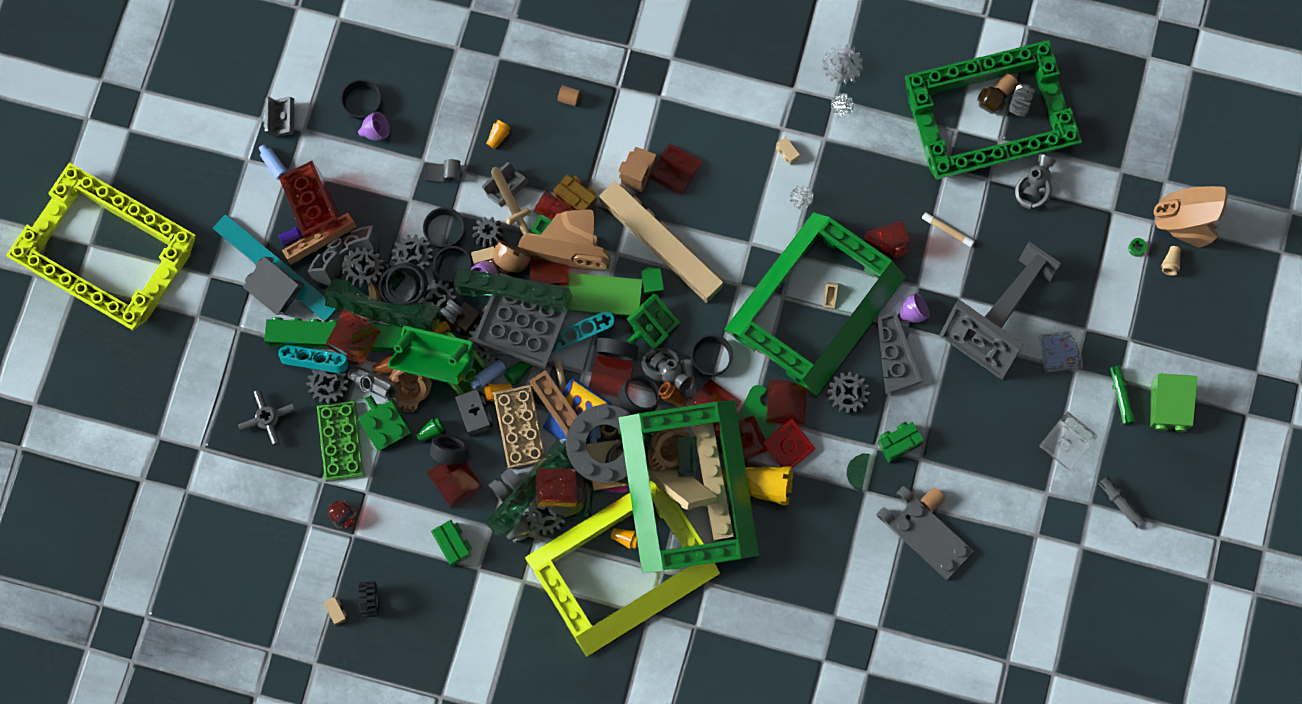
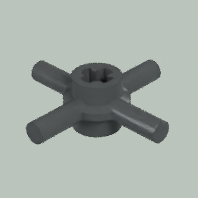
M257 390L254 392V396L259 409L255 414V418L238 424L240 431L257 425L262 429H267L272 445H277L280 441L274 426L278 422V417L294 412L295 408L293 404L277 410L266 406L261 390ZM268 414L269 420L265 421L264 416Z

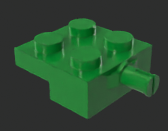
M653 294L626 319L635 331L627 341L635 344L641 338L650 348H656L680 322L656 294Z
M372 395L365 398L370 410L360 415L358 420L377 451L412 432L403 418V412L395 399L377 404Z

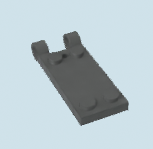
M902 486L896 495L907 505V508L897 518L885 507H882L876 515L945 580H948L973 553V550L918 501L906 487ZM910 515L911 519L907 520L905 516Z

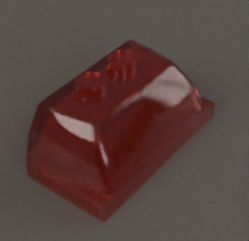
M312 160L279 177L302 236L305 239L344 225L327 183Z

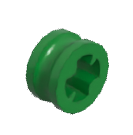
M1134 238L1128 246L1129 253L1135 257L1143 255L1147 249L1146 242L1141 238ZM1136 243L1139 247H1142L1139 251L1133 248Z

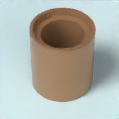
M1005 74L994 88L1003 92L1005 99H1007L1019 85V82L1012 75Z
M562 85L558 95V102L576 107L580 97V90Z
M601 425L602 435L605 438L614 439L618 436L617 428L609 433L605 431V427L608 425Z
M933 487L920 499V502L930 512H933L946 498L937 488Z

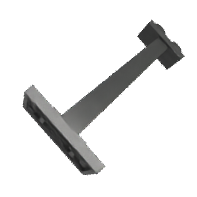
M1028 242L1018 260L1026 265V268L985 317L959 299L939 335L1001 380L1007 374L1024 345L1004 331L1002 327L1036 277L1040 275L1050 282L1061 264L1054 256L1048 255L1038 245Z

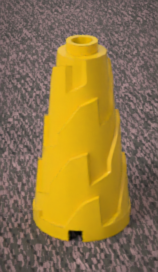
M792 467L746 468L750 496L781 505L789 504L790 497L786 496L792 491ZM724 468V470L721 469L725 490H729L726 469Z

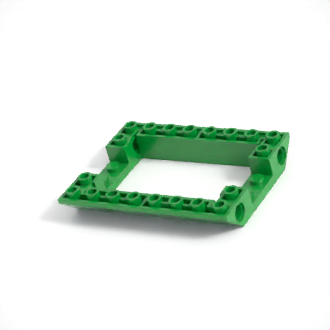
M1049 40L905 75L908 101L929 169L936 180L1082 143L1072 109H1067L1058 78L1060 72ZM1034 70L1053 131L950 156L948 159L945 140H941L932 111L934 104L931 95L1002 78L1005 74L1014 75Z
M813 212L724 328V331L753 352L756 350L760 351L785 369L787 376L815 396H818L905 280L906 276L892 260L832 218ZM819 237L831 249H834L836 246L865 266L864 272L871 277L875 276L878 280L813 365L758 326L754 321Z
M735 400L619 417L642 573L759 556ZM718 422L736 539L660 551L642 433Z

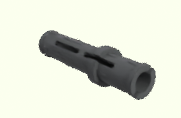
M1108 476L1098 483L1109 496L1108 499L1119 507L1136 529L1146 522L1122 494L1123 491L1118 489Z

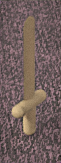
M493 167L491 174L512 216L506 219V223L512 225L517 222L523 235L529 233L530 231L523 218L530 214V209L520 210L501 170L498 167Z

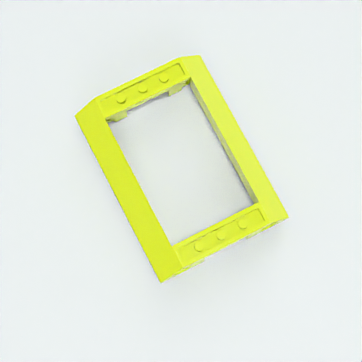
M69 162L48 193L52 199L32 227L29 225L25 226L6 254V257L129 329L135 330L149 319L190 257L196 235ZM79 194L168 245L159 256L162 262L142 291L136 290L129 305L39 254Z
M650 480L652 501L661 519L665 520L680 546L688 547L703 544L676 500L670 498L665 491L657 488L656 484ZM630 493L525 557L586 657L720 574L715 563L687 567L592 626L553 563L631 516L633 510Z

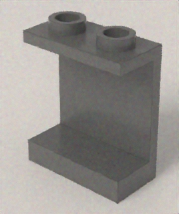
M272 257L261 258L256 263L254 272L246 277V283L243 285V288L274 314L284 315L305 284L288 276L273 263L274 259Z

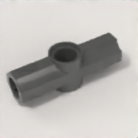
M358 365L352 366L348 371L347 377L350 381L359 385L364 392H372L388 401L393 400L398 394L396 385L386 380L381 373L374 374Z

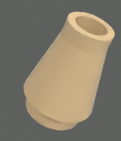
M1170 247L1167 256L1161 264L1164 274L1174 276L1180 271L1181 249L1179 247Z

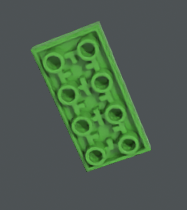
M567 273L564 296L572 299L568 311L599 314L606 311L610 312L613 316L629 317L640 307L642 279Z
M348 401L317 406L325 481L330 482L364 477L356 402Z

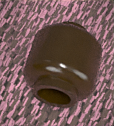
M992 86L983 88L977 98L979 107L990 114H995L997 111L1001 112L1006 105L1004 93Z

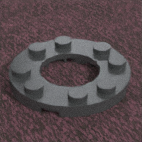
M597 405L586 409L574 419L567 433L566 450L571 464L580 475L598 483H612L627 477L624 450L615 461L600 463L588 454L586 438L592 429L600 425H611L620 431L619 417L631 415L629 412L613 405Z

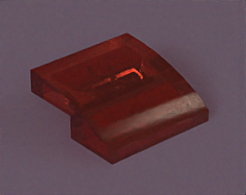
M669 143L660 155V159L650 172L649 177L682 195L702 161Z
M531 256L530 281L532 285L537 287L569 286L568 265Z

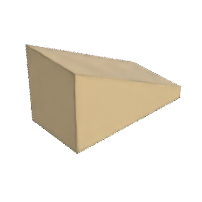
M826 281L823 307L835 309L838 283Z

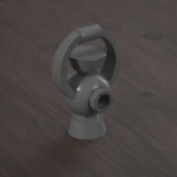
M1043 154L1038 156L1039 165L1032 167L1027 174L1023 175L1018 180L1015 188L1016 198L1021 206L1030 210L1045 205L1052 194L1049 167H1052L1056 160ZM1027 180L1031 185L1026 187L1023 193L1040 200L1041 192L1039 190L1046 187L1044 198L1036 204L1021 198V188Z
M660 347L652 348L643 354L642 368L648 377L662 380L665 383H674L679 392H684L689 388L693 378L683 374L678 356L674 351ZM664 355L669 356L671 359L667 360ZM651 359L649 364L650 368L659 370V372H655L649 369L646 365V361Z

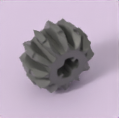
M1019 84L1011 100L1010 112L1014 113V115L1025 117L1032 104L1035 89L1026 84Z
M483 217L484 222L477 220L478 226L473 227L475 232L473 239H477V245L483 243V248H486L488 244H490V247H493V243L497 244L499 239H504V234L502 233L504 227L500 226L501 222L499 220L494 222V217H491L489 221H487L486 217ZM487 230H490V235L486 234Z

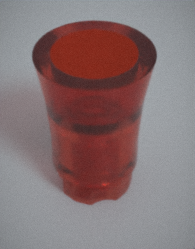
M546 190L533 212L553 220L556 214L573 210Z

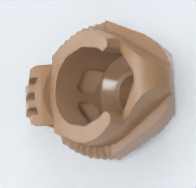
M395 369L388 379L398 388V394L394 398L398 400V406L403 412H414L418 408L419 402L428 396L432 387V381L428 377Z
M681 427L654 432L649 441L648 464L654 471L665 470L666 467L669 469L675 468L685 461L689 448V433L686 429Z

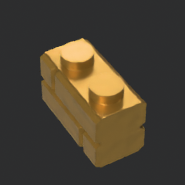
M567 174L553 190L554 196L573 211L590 210L597 203L596 192L590 187L585 188L582 186L581 180L574 175L571 177Z

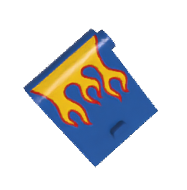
M575 378L568 382L562 392L577 416L593 406L612 405L610 401ZM550 413L543 428L566 443L567 436ZM592 429V430L589 432V435H588L587 438H586V442H587V440L589 439V437H590V435H591V433L593 432L594 429Z

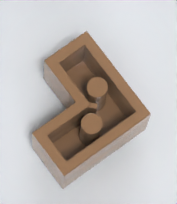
M635 146L634 151L629 152L626 162L622 161L620 165L619 178L621 183L626 188L642 194L656 163V154Z

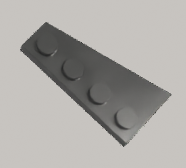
M896 311L878 316L877 323L885 394L887 395L922 383V378Z

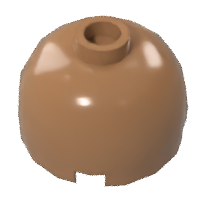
M498 240L493 252V260L500 267L499 271L507 275L510 272H522L532 258L531 255H528L521 249L512 247L509 243Z

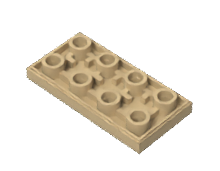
M531 385L493 392L508 468L546 461Z
M646 461L649 479L656 484L657 488L662 489L670 498L680 503L682 508L691 510L694 507L706 506L716 502L717 496L681 467L677 466L671 469L666 467L665 470L654 471L648 464V461Z

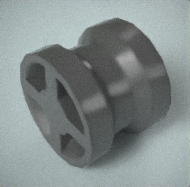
M449 300L447 306L439 311L453 324L456 322L458 315L464 313L452 300Z

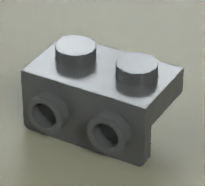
M291 96L276 100L271 97L265 98L264 129L267 134L275 138L294 134V98Z
M509 162L500 168L513 196H515L528 183L527 179L517 172ZM492 176L482 185V189L489 199L502 208L506 202Z

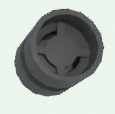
M510 468L501 474V479L496 478L488 485L503 504H506L513 498V493L518 494L525 488L523 482Z

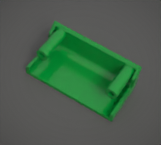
M403 325L401 338L394 346L396 352L389 359L388 368L459 384L474 363L473 341Z

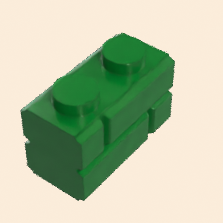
M903 422L896 427V431L892 433L887 431L880 435L881 439L878 440V446L889 463L923 445L924 440L913 422L909 424Z
M449 520L431 531L451 567L471 557L470 550H472V547L467 539L463 541L460 536L463 531L458 523L454 524L452 520Z

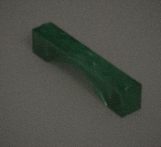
M459 267L454 281V287L458 294L474 297H508L529 302L547 310L567 314L572 299L569 287Z
M334 278L325 290V306L401 328L404 325L434 332L440 323V308L425 303L400 305L381 302L363 294L351 282Z
M566 439L557 440L487 519L485 524L497 537L508 536L520 522L525 510L537 494L554 476L569 466L571 462L567 455Z

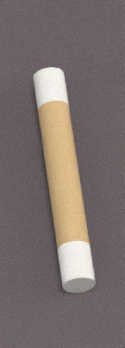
M926 212L923 215V220L967 246L971 247L974 240Z

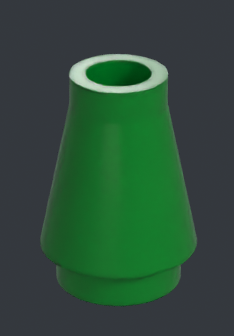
M520 361L507 368L504 377L512 385L519 384L532 365Z
M437 417L436 419L432 418L415 434L422 443L442 435L446 430Z

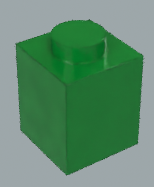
M647 267L641 271L645 298L651 297L653 294L657 296L664 295L661 269Z

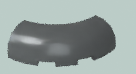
M374 226L352 230V234L342 239L338 237L327 245L328 249L322 255L318 254L308 270L309 275L321 284L334 286L335 281L343 272L342 263L344 262V256H349L350 250L355 253L357 247L360 251H363V248L366 247L367 252L373 249V255H376L378 253V237Z

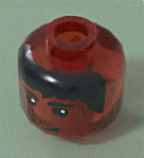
M337 500L328 507L327 517L336 528L341 529L345 527V529H348L355 523L356 511L347 501Z

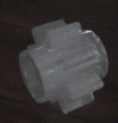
M847 94L834 96V99L831 101V109L833 113H837L838 117L850 115V112L854 109V102L852 98H847Z
M803 185L802 188L796 186L792 190L790 202L794 203L795 208L807 209L812 204L813 193L809 191L810 188Z

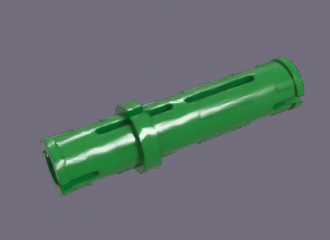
M1122 366L1111 367L1110 371L1114 384L1112 388L1116 392L1123 425L1130 424V422L1134 423L1135 419L1127 391L1128 383L1125 382Z

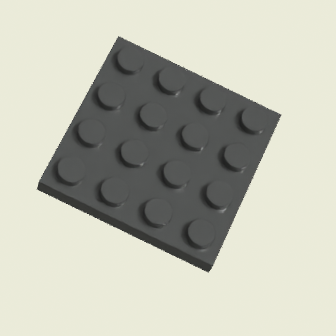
M500 273L473 339V344L545 369L572 299Z

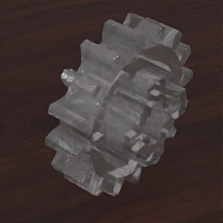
M838 44V49L832 46L831 52H826V57H823V70H827L825 76L831 75V82L836 79L837 84L844 81L846 85L849 79L851 82H854L855 77L860 76L859 71H862L863 66L861 64L863 59L859 58L860 52L854 53L855 47L850 50L848 49V44L845 45V48ZM830 62L835 67L834 70L831 68Z

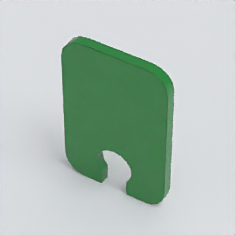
M754 385L750 389L737 416L741 440L756 447H764L762 442L772 434L786 405V399L778 393H775L773 403L770 406L762 405L760 398L765 394L767 388L761 385Z

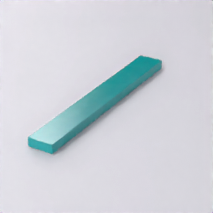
M226 214L213 227L214 231L255 265L261 258L272 257L274 259L273 263L293 280H300L304 283L305 286L296 299L324 322H327L338 310L337 306Z

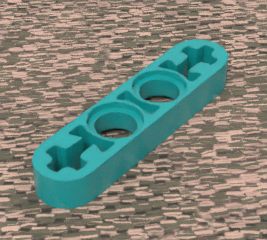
M601 312L560 330L559 334L562 333V338L566 344L562 345V342L557 343V348H553L552 352L559 351L611 328L615 322L614 316L610 312ZM603 315L611 317L609 325L606 326L605 323L599 325L601 329L597 330V324L593 319L597 318V322L603 320ZM587 322L592 323L594 326V330L591 333H585L583 330V325ZM569 330H573L576 333V338L573 341L566 339L565 335Z
M291 345L283 346L278 351L281 362L287 365L334 373L344 372L348 368L346 356L339 353ZM305 355H308V356H309V357H308L307 359H305V360H301V359H300L301 357H303V356H305ZM326 358L322 363L317 362L319 359Z

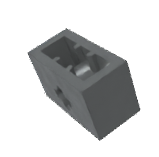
M474 390L455 397L469 437L491 429L489 423L493 421L489 411L485 412L483 406L486 405L483 394L479 395L478 391ZM474 409H476L477 414H478V415H476V416H474L473 411H472V410H474Z

